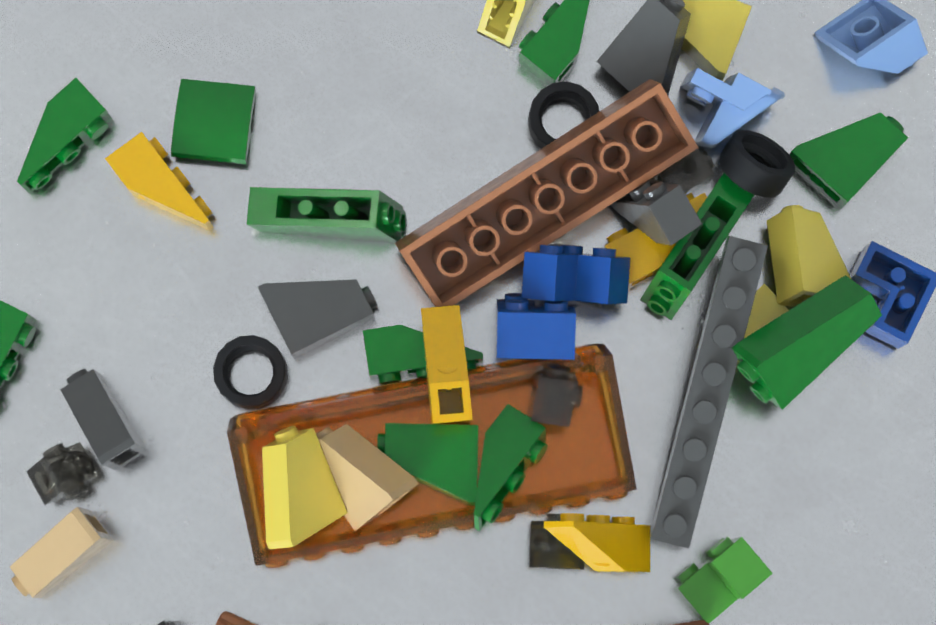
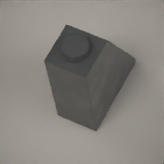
M647 0L596 62L629 92L651 79L661 83L665 92L669 95L691 16L684 8V1Z
M357 279L264 283L258 286L294 359L375 319L372 308L378 306L368 285L361 289Z
M82 369L67 378L68 385L60 390L101 465L115 470L147 450L99 372L94 369L89 372L86 369Z

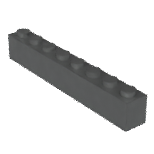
M727 236L650 531L651 539L690 548L738 363V358L732 347L744 339L768 245L733 236Z

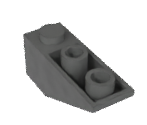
M647 181L609 205L659 244L673 245L702 225L679 184Z

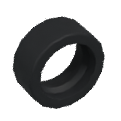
M568 81L552 83L543 88L533 99L528 117L529 131L536 145L542 149L556 140L546 132L542 124L543 111L550 102L560 98L574 100L583 108L587 120L599 112V106L592 93L581 85Z
M739 130L734 133L719 158L721 168L730 180L742 189L764 198H775L778 196L795 173V164L783 147L761 133L751 130Z
M255 335L239 336L227 342L218 352L213 366L214 382L220 394L233 405L247 410L260 409L273 403L283 392L288 378L287 364L279 349L268 339ZM249 350L263 353L269 358L273 366L271 383L264 391L252 395L238 392L232 386L228 375L230 363L235 356Z

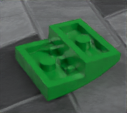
M181 79L173 126L171 157L246 164L251 138V120L256 98L255 86Z

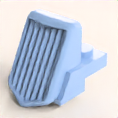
M697 68L686 75L680 86L688 91L686 97L702 106H706L707 103L713 104L694 140L698 146L708 148L717 147L719 142L776 101L785 97L783 91L775 87L769 89L739 72L728 77L723 82Z

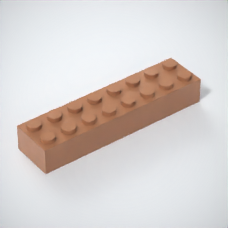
M649 79L397 241L395 245L434 306H453L524 261V252H538L540 245H549L699 147L661 83Z

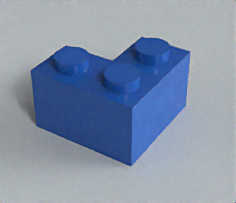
M871 241L863 248L850 277L861 287L880 298L877 306L882 316L865 332L899 349L909 343L934 292L936 272Z
M540 245V252H524L522 298L554 302L581 301L600 304H627L630 257L616 256V249L593 248V254L583 253V246Z
M522 293L505 294V299H497V358L575 360L576 311L574 307H568V302L544 301V306H536L535 300L522 298Z

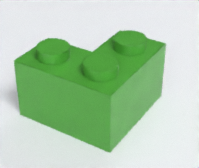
M727 536L725 539L721 538L705 552L710 558L702 565L697 567L695 563H692L676 577L680 583L673 589L699 620L711 623L737 599H744L773 573L743 537L730 539Z

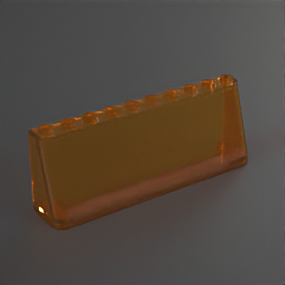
M588 344L575 347V360L512 359L476 366L477 370L468 371L473 420L441 423L478 425L477 487L485 432L507 404L546 427V444H548V448L544 456L537 464L531 462L524 472L526 477L521 487L514 494L511 492L507 494L502 501L504 504L503 509L494 522L509 521L515 518V514L530 511L532 515L545 514L553 510L552 506L568 504L569 507H580L589 504L590 499L602 496L609 500L619 499L627 496L628 491L637 489L613 355L605 344ZM416 378L245 412L230 418L227 435L255 566L265 564L266 568H276L287 564L288 559L303 557L307 561L316 560L324 557L328 551L341 549L343 553H350L363 549L364 544L379 541L380 545H391L402 540L401 537L417 534V537L424 538L438 534L440 532L439 529L454 526L456 530H465L475 527V506H468L418 482L419 484L383 514L356 531L351 527L345 516H342L294 547L269 549L266 543L262 447L276 440L274 434L290 426H296L297 430L314 428L317 434L329 426L332 431H335L348 424L377 447L378 433H385V423L432 424L427 378Z

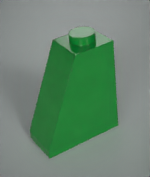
M880 112L797 145L789 155L795 164V168L836 206L842 209L909 137L903 133L904 128L896 119L891 116L885 117Z
M385 423V433H378L377 448L415 477L417 482L468 506H475L478 479V425Z

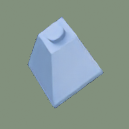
M862 0L814 32L817 39L858 67L899 74L928 54L917 19L887 0Z

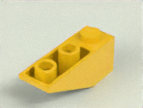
M140 132L105 158L133 196L207 230L213 228L208 219L213 214L200 195L193 200L185 189L191 185L178 166L171 170L163 159L168 156V153L155 137L149 141Z
M692 193L686 195L696 213L707 198L705 193L694 197ZM623 228L606 238L608 244L604 248L616 249V256L630 257L629 289L657 274L676 243L673 245L659 244L638 228L631 232Z
M460 306L421 308L431 423L473 420Z
M561 513L560 521H544V528L595 571L650 572V525H635V517H612V523H610L609 515H586V521H584V514Z

